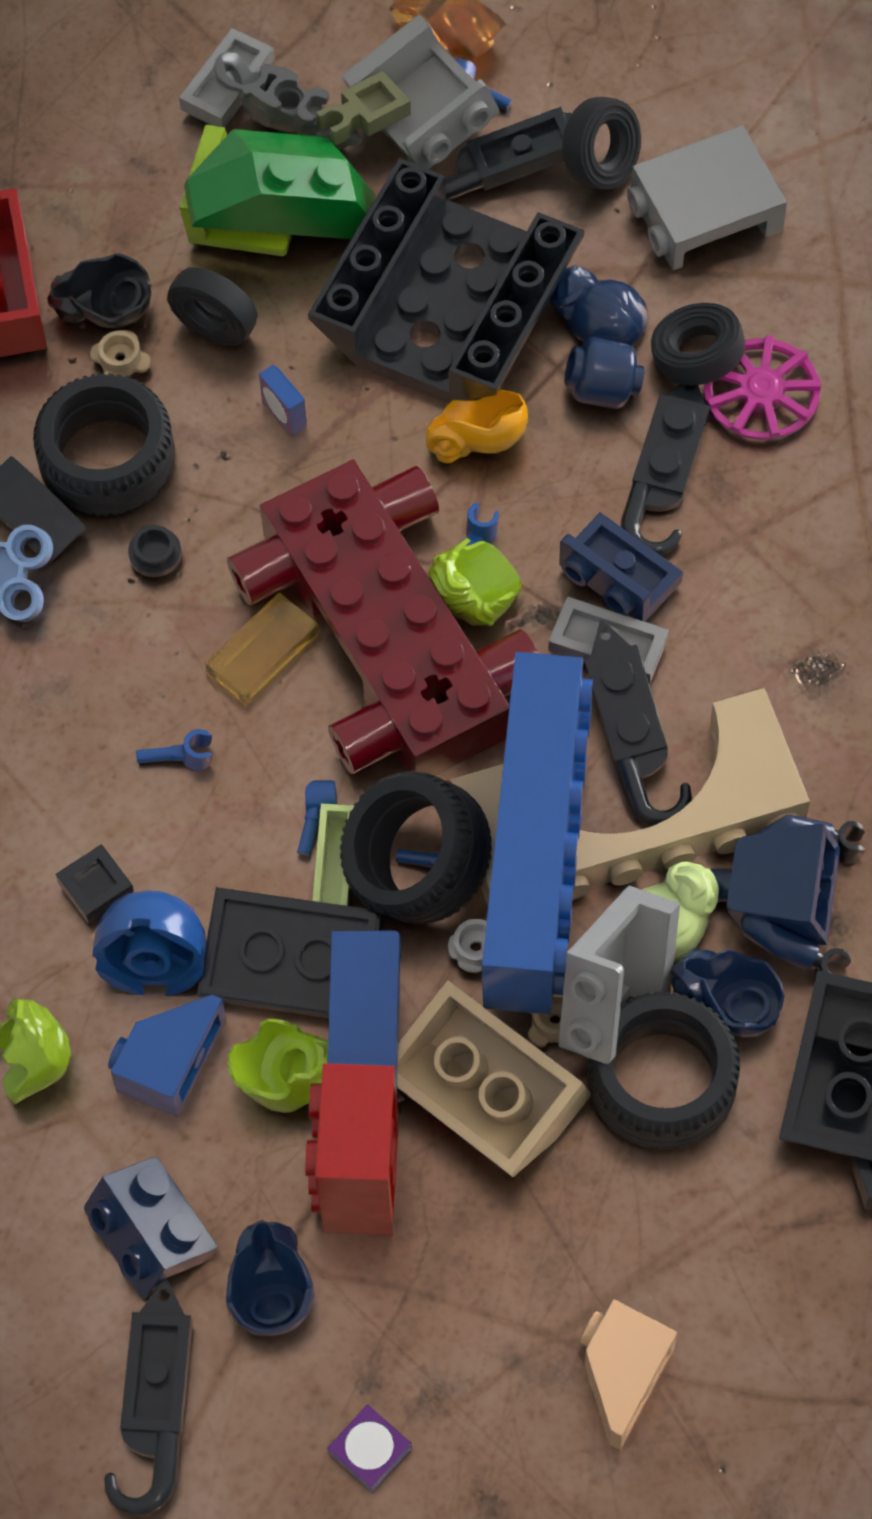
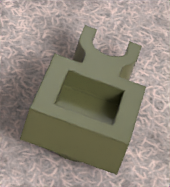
M382 70L341 91L342 105H330L317 111L316 120L317 127L320 130L325 129L329 125L337 124L330 128L331 142L334 146H337L348 140L352 132L360 127L368 136H371L410 116L411 101Z

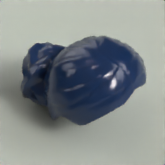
M579 266L566 268L549 298L550 305L554 306L557 312L566 318L567 328L582 342L589 337H597L629 344L633 347L647 328L648 313L646 303L633 287L617 280H598L592 272Z
M693 948L685 956L679 958L671 969L673 991L681 995H688L690 999L696 998L698 1001L705 1003L707 1008L711 1007L720 1015L721 1020L725 1021L732 1035L747 1038L758 1036L771 1029L780 1016L785 997L782 982L772 966L764 960L751 958L730 949L715 953L709 950Z
M260 1220L247 1226L239 1237L236 1254L228 1274L226 1305L237 1326L253 1335L279 1336L295 1330L308 1316L315 1298L313 1282L303 1259L297 1253V1236L291 1227L279 1222Z

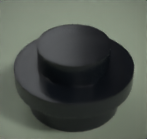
M149 525L140 529L132 538L128 554L130 563L137 572L148 577H160L172 572L178 566L182 550L180 541L173 532L163 526Z

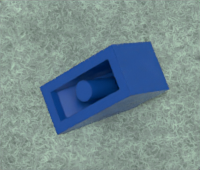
M209 995L136 1022L128 1038L121 1037L116 1042L109 1058L108 1068L111 1069L116 1092L178 1117L226 1021L222 998Z

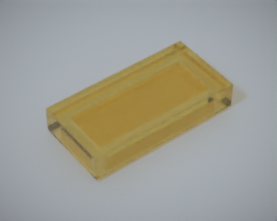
M279 592L205 662L206 672L242 702L246 703L319 633L318 623Z

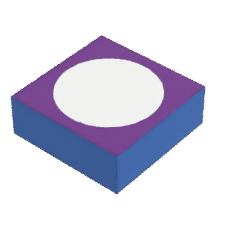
M273 364L259 373L261 398L265 406L291 437L305 429L307 419L304 397L278 366L275 367Z
M367 1404L327 1447L329 1455L367 1489L373 1492L412 1449V1443Z

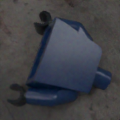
M786 815L759 830L755 835L741 837L736 842L732 868L710 869L719 886L718 902H727L728 912L742 929L744 936L773 956L804 970H808L812 966L815 968V976L818 970L831 973L828 970L827 962H834L845 968L848 967L851 963V958L845 950L834 948L826 953H822L819 951L818 945H827L838 862L855 864L860 861L866 850L861 845H852L846 841H860L865 833L863 826L856 821H848L839 830H835L832 823L796 815Z

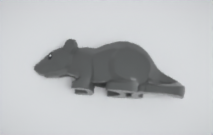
M226 51L217 57L214 64V75L217 81L225 88L240 93V101L245 111L256 122L275 130L294 132L298 135L327 137L331 141L330 128L337 124L329 125L325 129L320 130L317 127L316 112L325 108L324 105L329 100L328 91L322 88H312L306 92L298 85V74L279 66L264 64L260 67V71L251 72L245 61L236 53ZM226 72H230L235 81L228 77ZM353 131L348 140L335 147L343 149L361 143L362 140L358 131Z

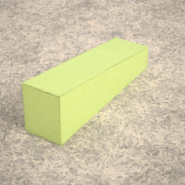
M321 803L312 901L345 906L350 905L351 889L345 880L343 868L341 867L340 853L342 851L340 850V845L342 841L340 839L343 835V827L346 825L345 820L346 818L348 819L350 810H353V805Z

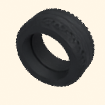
M100 373V375L91 374L90 377L86 375L82 379L77 378L74 382H68L66 386H61L58 391H55L53 396H50L47 402L43 404L34 426V450L45 485L64 505L69 506L73 510L78 509L81 513L109 516V514H124L127 510L133 511L136 507H141L142 503H147L151 498H154L156 492L161 491L172 471L175 447L167 410L158 396L149 387L135 379L131 380L127 376ZM100 421L125 422L135 426L147 436L144 445L133 458L121 465L108 469L84 468L72 463L62 455L65 445L77 431L87 425Z
M405 771L388 775L386 778H382L377 783L372 784L371 789H366L365 794L361 795L359 801L354 803V808L350 810V815L348 819L346 818V825L342 830L343 835L340 839L342 841L340 845L342 852L340 853V859L342 860L343 875L349 888L367 907L402 922L428 924L451 917L454 913L459 912L460 908H464L468 901L473 899V894H477L478 887L483 884V877L487 875L486 869H489L488 861L491 860L490 851H492V846L490 843L492 842V837L490 836L491 830L488 827L489 822L485 817L484 811L467 791L429 773ZM434 806L439 814L442 825V843L437 860L422 880L409 888L399 890L393 881L390 870V852L394 838L400 827L410 816L421 809Z
M655 992L652 995L645 993L644 995L636 996L635 999L627 1000L620 1006L616 1055L609 1064H604L589 1058L587 1080L589 1092L591 1093L590 1097L597 1113L606 1122V1125L630 1143H637L639 1146L648 1149L658 1148V1150L687 1147L694 1142L701 1141L714 1132L729 1114L738 1086L740 1056L735 1038L725 1021L721 1020L720 1015L711 1007L707 1008L702 1001L700 1002L696 998L690 999L688 995H681L676 992L674 994ZM651 1035H671L691 1043L704 1055L712 1071V1081L708 1089L700 1097L688 1104L673 1108L653 1107L633 1098L621 1086L614 1072L615 1061L628 1045L640 1038Z

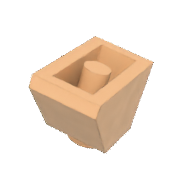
M613 1299L605 1315L598 1311L593 1314L580 1343L587 1346L585 1369L609 1445L620 1451L675 1349L677 1332Z

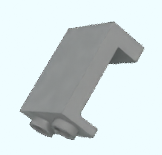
M417 15L341 76L347 88L382 70L411 101V115L381 131L411 163L427 169L443 161L453 149L475 132L482 130L492 118L500 113L488 86L482 80L476 82L441 46L431 26L420 15Z
M743 125L634 165L632 169V186L627 189V198L633 214L637 218L643 216L649 227L648 235L654 252L659 257L664 255L673 271L683 267L684 253L686 251L754 225L759 226L765 238L784 230L787 201Z
M628 886L571 947L566 955L558 1047L601 1063L609 1064L616 1055L621 1004L629 996L635 998L638 995H644L645 993L652 995L655 992H669L670 994L672 982L671 969L674 964L680 903Z

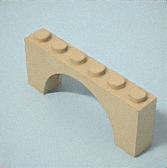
M765 688L713 703L710 729L716 751L714 767L701 791L681 811L659 824L633 832L603 834L580 830L577 845L575 889L573 890L572 900L584 896L593 887L610 882L614 885H625L639 879L644 872L664 866L669 870V867L680 862L688 861L692 863L696 857L715 851L719 854L735 852L736 842L741 837L755 835L759 830L786 815L807 818L810 800ZM503 764L451 779L452 784L467 791L478 802L489 822L488 827L491 830L490 836L492 837V842L490 843L492 846V851H490L491 860L488 861L489 869H486L487 875L483 877V884L481 886L487 906L489 905Z

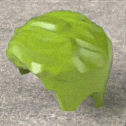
M466 538L451 549L434 557L433 565L429 568L428 575L453 616L474 626H493L508 610L521 591L522 582L515 568L495 546L484 541L466 546L471 541Z
M14 998L8 1004L6 1015L9 1017V1020L3 1022L0 1027V1050H5L1 1056L7 1065L12 1064L3 1078L4 1090L7 1097L14 1104L59 1081L65 1075L71 1056L70 1039L60 1023L47 1008L34 1000Z
M266 1019L260 1022V1030L252 1039L234 1044L227 1056L229 1058L227 1061L229 1075L233 1078V1083L240 1090L264 1107L282 1113L293 1112L309 1104L311 1083H322L323 1063L328 1061V1040L318 1038L315 1034H307L300 1030L298 1025H291L288 1021Z

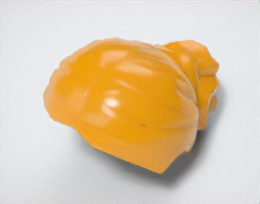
M500 389L496 395L479 398L476 401L452 400L445 407L443 413L436 416L428 424L425 437L426 446L430 452L436 454L439 461L444 463H453L458 458L466 457L472 451L491 454L508 450L523 436L528 423L527 405L520 394Z

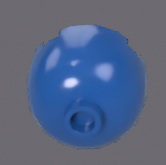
M155 890L129 893L117 899L99 920L92 957H95L97 960L95 970L99 977L114 988L133 995H145L143 985H168L165 996L177 995L192 988L203 976L206 950L205 929L194 908L174 895Z

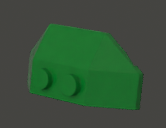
M233 129L187 178L184 184L192 227L352 239L376 199L375 193L327 137Z

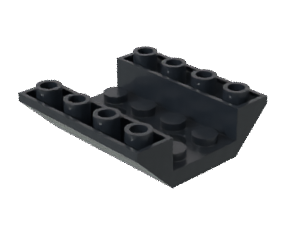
M399 158L310 309L308 319L358 367L447 403H450L452 400H472L494 396L499 391L582 241L584 230L537 212L528 230L525 231L446 200L445 175ZM471 254L478 256L483 262L474 268H464L458 265L456 261L464 255ZM429 332L436 335L439 340L429 347H421L414 344L412 338L419 333Z

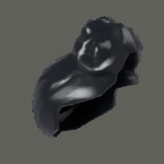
M116 253L104 258L81 261L74 270L57 275L50 285L47 303L49 307L55 310L59 318L66 322L77 323L86 318L101 327L111 329L123 328L137 322L149 308L152 294L151 283L147 271L137 260L124 254Z

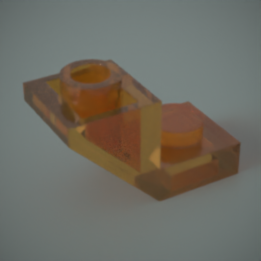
M396 0L388 8L399 24H407L417 15H420L431 26L438 42L451 56L475 58L484 54L493 45V38L506 25L498 14L479 0Z

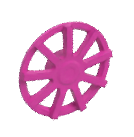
M766 335L765 338L746 339L745 351L763 349L761 366L755 367L744 353L739 364L745 371V375L731 371L719 379L737 384L740 388L713 396V382L704 384L706 404L710 405L711 414L722 426L739 436L756 440H771L792 434L811 419L818 407L821 393V380H819L818 373L812 362L808 359V354L803 349L798 350L790 344L775 340L774 336ZM772 350L790 357L789 360L777 369L773 370L770 368ZM800 365L809 379L783 380V377ZM810 391L811 398L807 409L786 396L784 392ZM741 399L745 406L736 421L732 423L718 408ZM779 404L798 417V420L793 424L780 430L774 413V409ZM753 411L765 414L768 432L744 429Z

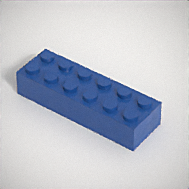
M515 652L482 961L483 1007L485 1009L551 1015L553 995H563L566 955L571 932L572 898L576 880L577 845L581 827L582 793L585 785L587 740L590 732L593 679H582L583 657Z

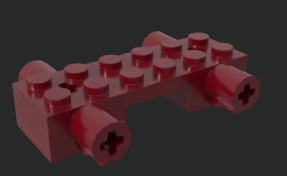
M352 459L260 504L265 539L227 557V565L237 589L240 591L246 604L253 605L275 593L295 586L312 616L314 617L322 613L363 680L364 700L368 706L328 725L332 743L348 772L355 774L397 752L408 771L437 775L506 739L510 705L505 697L511 695L515 652L539 653L530 637L521 629L477 651L471 645L400 533L439 513V504L435 492L426 475L418 466H413L371 487L355 460Z

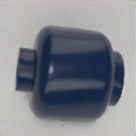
M589 337L580 347L573 346L565 368L564 383L565 386L571 387L576 401L618 410L625 405L630 395H639L644 381L645 368L642 365H637L636 352L631 345Z

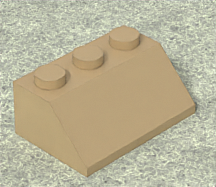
M448 980L398 1043L397 1088L512 1177L558 1139L591 1096L583 1082Z

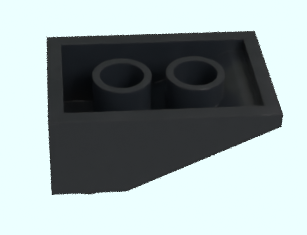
M820 970L817 971L779 1140L872 1161V982Z

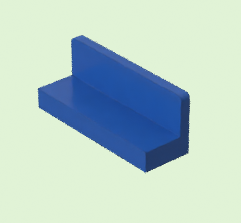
M332 931L327 1063L394 1066L397 1091L401 936L397 931Z

